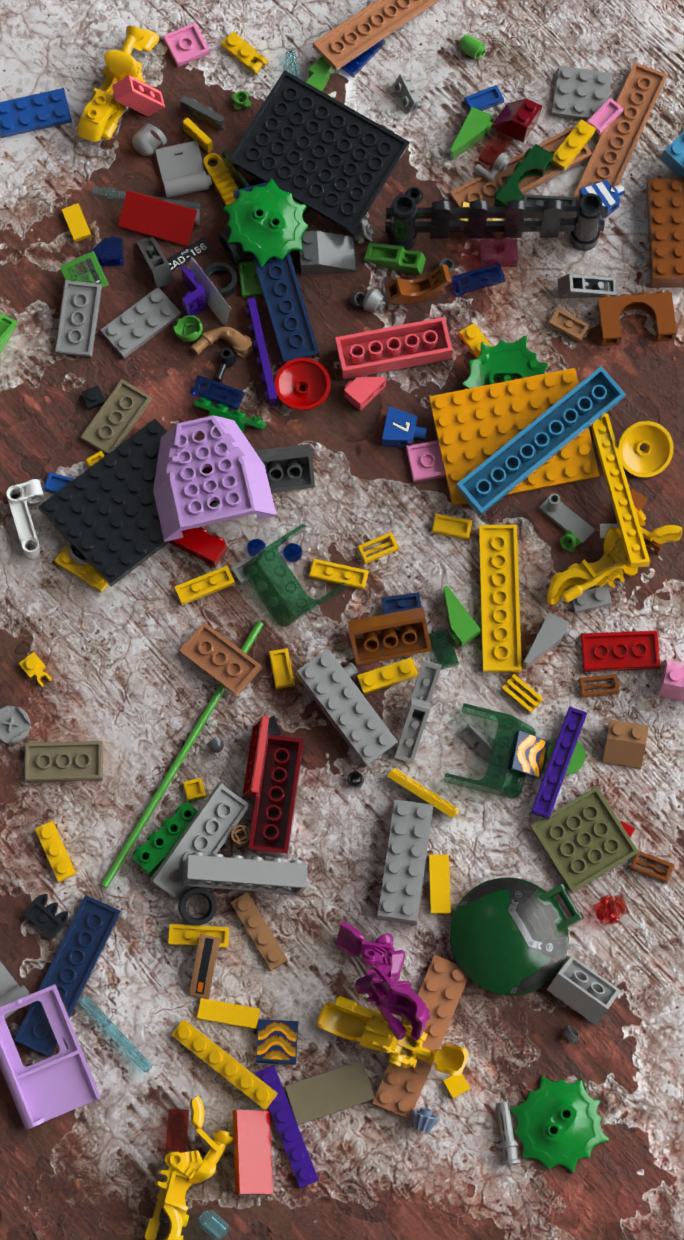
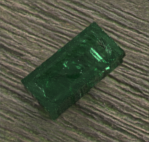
M440 629L429 634L437 662L441 665V670L459 665L448 630Z

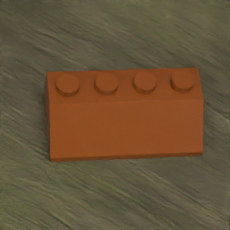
M424 607L348 621L356 665L432 651Z

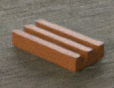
M617 674L578 679L581 698L620 693ZM614 680L613 683L584 686V683ZM615 687V689L585 692V690Z
M639 851L633 859L630 870L667 884L674 864ZM642 857L668 868V871L641 861L638 858ZM636 864L641 865V866H644V867H646V868H649V869H651V870H654V871L659 872V873H661V874H664V875H666V876L664 877V876L658 875V874H656V873H653V872H651V871H648V870H646V869H643V868H641V867H638V866H636Z

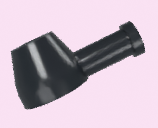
M223 348L219 352L218 363L220 366L213 377L215 381L222 382L226 368L232 367L235 364L236 355L231 349Z

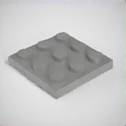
M560 65L551 116L587 121L609 99L613 73Z

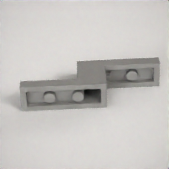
M426 660L422 661L406 710V721L394 758L410 763L414 762L430 712V701L441 670V665Z

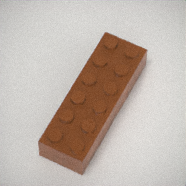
M684 178L648 179L646 198L651 288H684Z

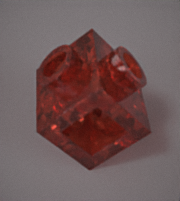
M622 894L616 896L606 895L599 899V903L593 905L600 924L608 922L609 925L616 924L621 921V917L630 913Z

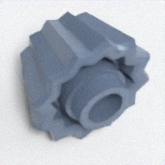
M428 1108L412 1109L411 1127L430 1132L437 1122L438 1116L432 1114V1110Z

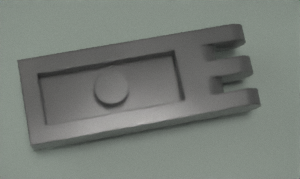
M183 95L180 100L181 110L218 130L224 129V117L214 112L209 106L199 104L194 98H188Z

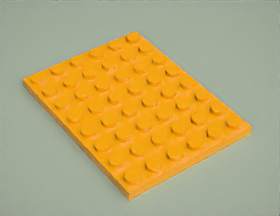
M575 368L429 396L452 506L467 504L465 499L455 489L457 483L579 385ZM589 428L507 495L599 477Z

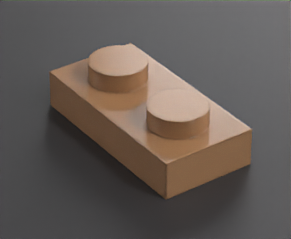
M557 308L548 323L549 326L578 342H581L590 327L589 324L560 308Z

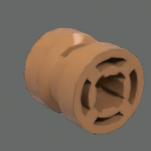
M238 825L233 828L231 837L236 847L245 848L249 845L251 833L248 827Z

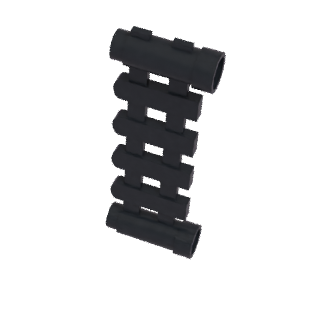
M594 193L585 194L579 201L578 206H562V201L547 200L544 201L543 207H525V202L521 200L508 201L506 207H488V202L475 200L469 202V207H450V202L434 201L431 207L416 208L415 201L411 196L399 195L394 199L391 208H386V219H390V222H385V233H388L389 245L403 246L405 250L410 251L416 245L417 233H430V239H448L449 232H466V239L485 238V232H503V238H521L522 232H539V238H558L559 232H570V242L573 247L580 251H588L597 245L600 231H604L605 220H601V218L607 217L608 206H603L601 198ZM487 218H504V221H487ZM524 218H541V221H524ZM561 218H575V220H561ZM416 219H431L430 221L416 222ZM450 219H467V221H450Z

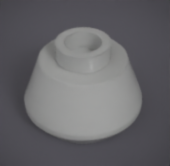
M371 289L364 298L362 306L365 311L376 313L382 311L385 307V297L379 289Z

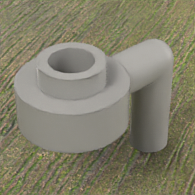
M505 153L500 154L490 172L479 164L475 166L474 170L487 180L492 181L498 172L505 171L509 167L510 157Z

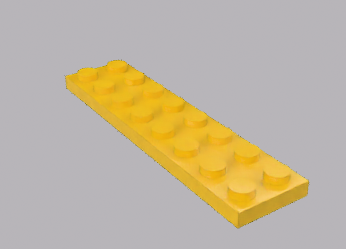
M479 525L483 673L521 672L517 525Z

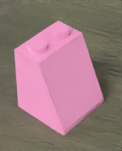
M670 659L665 660L658 696L684 702L683 662Z

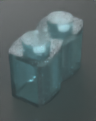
M212 1209L209 1212L205 1210L198 1218L200 1221L198 1226L213 1240H222L231 1229L230 1225Z

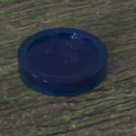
M253 539L248 543L247 551L250 556L259 558L265 554L266 545L260 539Z
M295 543L288 544L283 551L285 559L289 562L299 561L302 557V548Z

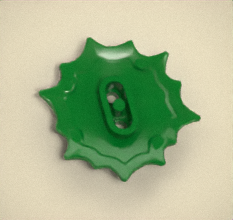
M270 179L264 187H253L251 191L239 190L238 199L231 205L223 208L230 217L227 226L230 228V236L227 243L241 244L243 252L252 253L257 258L260 267H263L272 257L283 260L288 252L303 250L301 238L308 225L304 222L302 214L307 206L296 203L292 198V194L279 189L273 179Z
M523 336L513 343L500 340L493 347L481 342L480 355L474 360H469V376L462 385L469 389L495 384V379L505 382L545 374L548 363L538 362L537 354L528 350L527 336Z
M542 1076L540 1087L537 1090L530 1091L527 1099L522 1104L510 1107V1112L518 1121L514 1134L522 1142L523 1159H537L547 1170L556 1165H563L571 1173H574L579 1159H588L596 1145L609 1141V1138L601 1131L600 1123L602 1118L596 1111L600 1101L588 1095L582 1080L569 1084L562 1079L552 1082ZM563 1111H568L570 1117L564 1118L562 1115ZM551 1127L557 1128L556 1134L550 1132Z

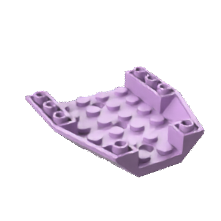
M213 415L176 424L161 437L153 492L164 542L183 538V530L253 514H257L258 520L277 516L265 465L234 420ZM202 434L205 437L203 440L197 441L194 439L195 436ZM206 467L212 468V471L208 474L202 472ZM214 500L220 502L217 507H211L210 503Z

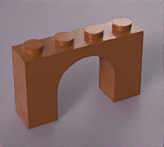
M659 291L653 294L642 292L638 295L622 294L614 297L605 295L598 298L596 306L601 346L620 344L622 338L620 317L626 311L633 309L642 310L651 316L655 327L656 342L675 340L677 328L672 292Z

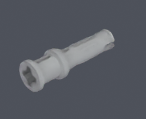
M509 1102L497 1103L502 1140L499 1146L502 1149L504 1160L502 1166L520 1164L516 1150L518 1143L514 1140Z

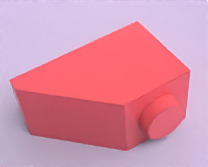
M357 377L354 381H349L345 385L344 397L361 411L386 387V378Z

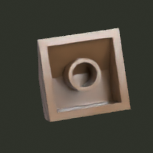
M610 720L607 726L602 763L641 769L649 726Z

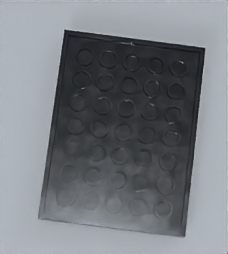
M284 70L230 155L228 162L264 183L273 179L279 189L291 193L295 201L306 205L314 212L355 234L410 142Z
M156 419L152 420L38 506L39 511L110 587L170 542H164L153 492L161 437L168 432ZM205 469L202 470L204 474H208ZM214 500L210 503V506L216 507L220 502Z

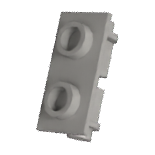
M400 74L393 86L407 114H409L412 108H415V110L420 109L422 102L417 93H411L415 91V88L410 78H407V76L403 77Z
M368 212L354 234L355 241L359 244L364 243L365 239L373 242L371 236L373 230L367 220L369 218Z
M468 723L467 725L470 728L466 727L461 732L463 734L462 737L471 746L477 741L480 743L475 750L484 759H491L494 755L492 751H500L496 747L498 745L497 742L491 737L487 738L483 734V728L477 723Z

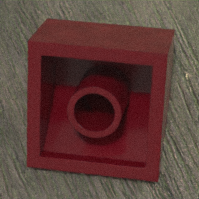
M527 98L507 103L493 122L491 128L524 142L538 122L542 105Z

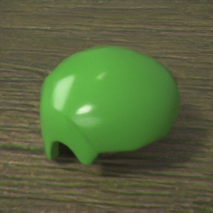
M186 315L177 320V324L173 326L177 337L183 342H193L200 337L203 325L197 317Z

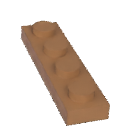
M248 892L230 902L270 971L288 961L287 957Z

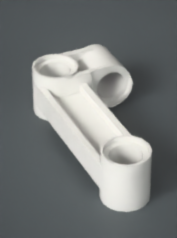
M33 479L11 486L7 490V499L24 555L30 559L36 558L40 554V546L28 505L39 503L45 499L40 481ZM15 494L20 495L18 499L11 498ZM29 545L36 546L33 550L26 549Z

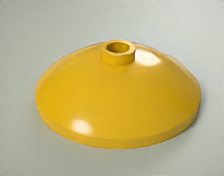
M640 421L632 424L623 432L618 442V450L623 467L629 473L638 477H652L661 473L669 465L673 456L674 446L671 435L663 426L656 422ZM644 444L645 449L641 451L640 446Z

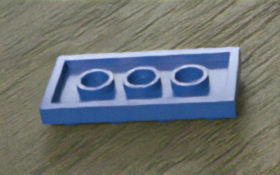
M64 88L0 102V132L2 138L72 122Z

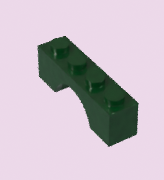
M537 144L532 149L529 148L524 155V160L522 162L519 161L515 166V172L512 176L508 175L505 179L502 189L499 188L495 192L494 206L506 207L508 201H523V194L519 189L520 182L529 176L543 177L552 165L554 155Z

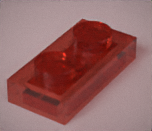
M497 130L480 154L478 160L493 168L496 159L500 154L507 151L513 142V138Z
M168 1110L166 1151H187L189 1110Z

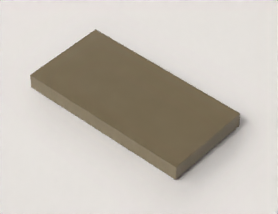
M121 379L85 429L80 440L107 455L123 443L152 402L153 397Z
M103 741L25 743V782L103 780Z
M362 1060L285 1086L297 1125L375 1099Z

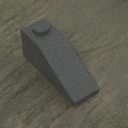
M154 236L137 241V246L156 287L174 282L170 265Z
M569 273L557 279L559 297L589 298L617 295L616 277Z

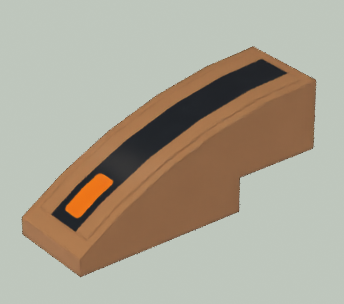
M200 934L189 996L209 999L221 942L220 938Z

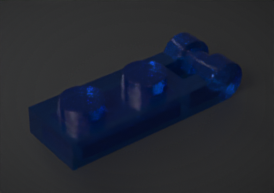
M381 40L341 67V69L354 77L383 47L385 40Z
M500 263L455 275L451 277L452 284L456 287V296H462L471 291L504 283L505 276ZM467 281V284L462 285L461 282Z
M197 375L195 379L196 384L190 390L193 396L209 399L234 410L239 409L245 396V392L200 375ZM202 386H207L206 390L201 389Z

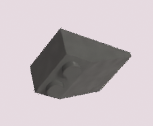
M305 231L301 238L303 250L300 251L301 275L356 272L354 237L321 231Z

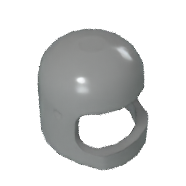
M146 123L132 138L134 149L143 156L152 155L155 149L167 143L163 132L149 123ZM150 132H155L161 141L157 140Z

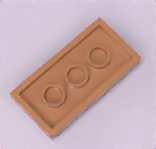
M205 622L202 623L179 650L183 656L237 697L262 669L258 662Z

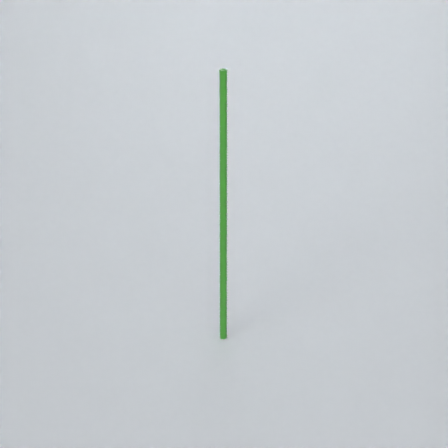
M256 622L241 647L244 653L247 654L264 625L262 622ZM219 684L102 881L101 886L107 889L220 700L226 689L223 685Z

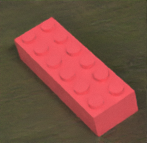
M445 317L335 337V347L343 380L452 359L453 350Z

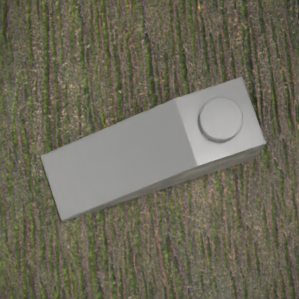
M548 612L524 661L523 668L527 669L557 647L562 639H567L570 632L568 621Z

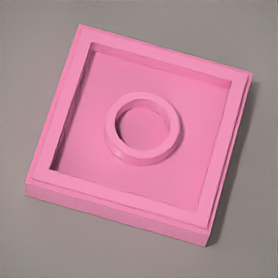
M196 23L163 35V40L177 67L210 54V50Z
M438 440L406 446L413 483L446 477Z

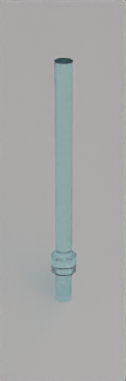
M107 187V189L92 188V194L103 195L110 199H114V197L125 199L126 192L118 191L111 187ZM151 196L200 210V203Z

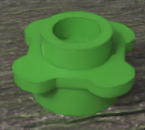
M239 91L232 95L231 98L235 103L234 108L236 110L251 106L248 92Z
M568 530L566 535L560 538V543L565 550L573 552L575 547L580 545L581 540L573 534L572 530Z

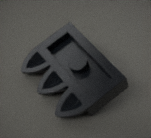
M42 894L36 897L22 914L53 940L64 928L68 919V911L60 912L55 916L58 910V903H51L45 907L48 901V894Z

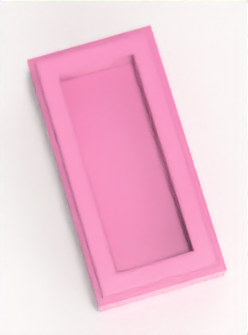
M609 98L586 122L596 128V133L600 135L623 112L624 108Z

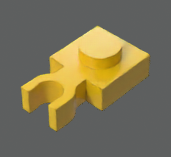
M35 652L19 663V666L30 679H33L35 676L37 677L41 687L44 686L41 682L43 677L48 678L49 681L52 680L46 672H43L46 666Z

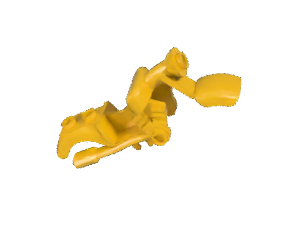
M127 26V37L124 39L121 50H109L105 53V67L102 74L106 80L100 89L94 88L93 99L88 102L82 112L76 133L79 137L92 142H98L100 139H111L117 129V122L126 108L125 105L114 99L112 85L128 75L146 83L141 71L143 63L137 62L130 54L133 49L141 52L143 49L150 52L159 41L157 33L144 28H138L137 26Z
M635 507L640 526H645L644 520H646L643 511L641 509L638 511ZM677 525L662 526L652 532L640 527L644 538L649 541L653 540L658 544L679 541L682 535V527ZM619 526L617 528L611 527L607 530L604 539V555L599 561L587 563L584 559L580 564L575 563L568 567V570L556 573L551 577L552 582L547 592V603L549 605H556L559 602L560 596L564 602L568 603L581 596L583 591L590 587L599 586L601 588L608 583L612 588H615L614 579L618 578L621 583H624V573L627 576L637 574L638 567L630 568Z
M342 996L337 997L334 1003L331 1001L326 1002L317 1020V1026L322 1030L343 1039L358 1042L363 1048L389 1054L390 1064L405 1069L409 1067L415 1068L417 1059H420L430 1065H435V1070L442 1074L459 1076L463 1072L469 1055L467 1049L445 1043L442 1049L428 1050L423 1048V1041L426 1040L428 1034L423 1032L417 1041L412 1040L410 1037L412 1028L406 1019L400 1020L407 1030L405 1037L398 1040L388 1028V1023L381 1013L360 1006L356 1001Z
M199 1095L190 1100V1122L196 1128L195 1132L210 1146V1149L203 1160L198 1150L182 1153L170 1152L165 1156L164 1160L169 1168L168 1170L159 1171V1174L165 1176V1181H156V1185L161 1187V1190L157 1195L158 1200L153 1217L148 1222L145 1233L146 1240H156L162 1208L169 1219V1232L164 1240H183V1235L180 1234L182 1227L187 1226L189 1215L186 1214L188 1207H186L185 1203L187 1189L192 1184L200 1183L213 1176L216 1171V1164L220 1160L226 1146L234 1140L233 1137H230V1132L219 1130L218 1133L213 1132V1141L201 1129L205 1112Z

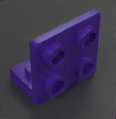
M182 266L183 283L190 291L182 298L184 315L195 316L207 308L206 290L201 283L198 284L195 281L194 273L190 269L187 270L185 266Z

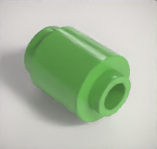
M465 34L458 44L462 52L475 60L481 58L486 51L485 44L471 35Z

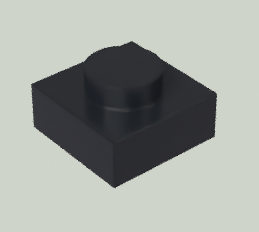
M98 385L81 392L88 410L105 403Z

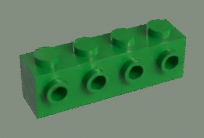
M189 802L185 805H179L175 810L176 814L171 819L169 817L165 819L161 824L162 828L157 833L155 831L148 836L147 842L134 850L133 861L149 877L157 871L198 811Z

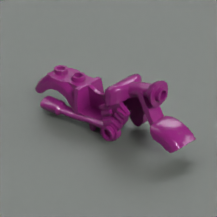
M341 921L336 947L345 951L349 956L356 957L362 955L360 961L365 965H376V968L373 967L367 970L363 978L356 980L355 988L357 993L370 996L367 997V1001L376 1004L379 1012L387 1021L388 1028L398 1040L405 1037L407 1030L400 1020L392 1014L399 1015L409 1022L412 1028L410 1037L412 1040L417 1041L422 1036L431 1014L424 1001L412 990L411 982L399 981L405 952L403 950L395 951L393 936L389 933L379 936L375 943L364 941V936L359 930Z

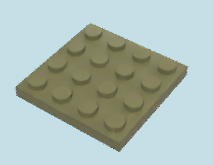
M597 786L552 812L549 820L542 818L530 825L534 835L571 893L576 892L639 853Z

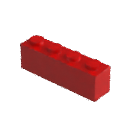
M202 527L184 530L182 532L183 538L174 539L169 542L215 568L227 550L223 538L208 534L209 532Z

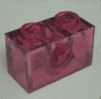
M505 237L503 239L485 238L480 240V268L517 267V239ZM495 250H501L502 253H496Z

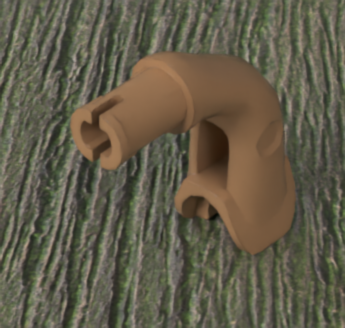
M219 327L201 334V338L191 346V350L196 355H199L208 345H212L216 340L223 339L242 358H247L253 352L251 339L231 327Z

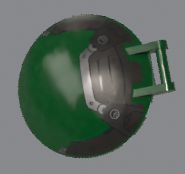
M506 877L488 880L470 890L458 904L450 925L451 950L457 965L466 977L474 984L476 983L491 993L514 996L536 991L551 981L560 970L567 954L569 943L568 927L584 919L582 912L579 913L566 891L565 883L546 892L529 881ZM560 894L572 915L571 918L566 919L554 896Z

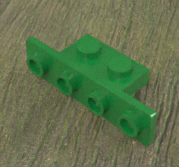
M206 398L197 399L193 404L209 410V416L214 415L234 420L242 433H244L246 424L260 429H264L267 426V423L263 422L262 418L256 416L251 418L245 416L246 413L243 411L235 410L234 412L228 410L229 407L223 404H211V400Z

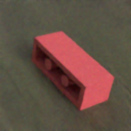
M129 75L112 85L113 97L117 102L148 117L165 108L161 91Z

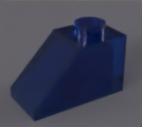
M117 236L104 238L90 251H94L100 266H124L123 238Z

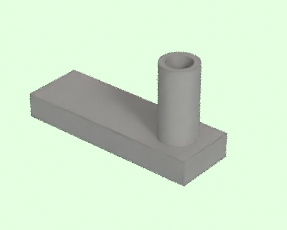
M556 493L551 494L539 507V510L565 532L572 530L573 534L580 538L581 545L595 531L593 527L560 501V496Z

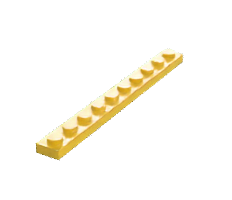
M607 413L591 425V430L630 568L649 567L650 559Z

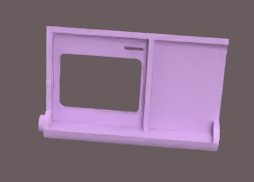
M55 984L0 1007V1068L25 1130L101 1098ZM35 1001H40L59 1045L60 1052L25 1067L22 1064L4 1017L9 1012Z

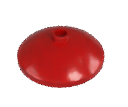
M296 358L290 360L278 370L275 377L277 397L285 406L293 410H312L320 406L330 392L331 383L327 370L313 359ZM302 387L306 388L305 391H300L299 389Z

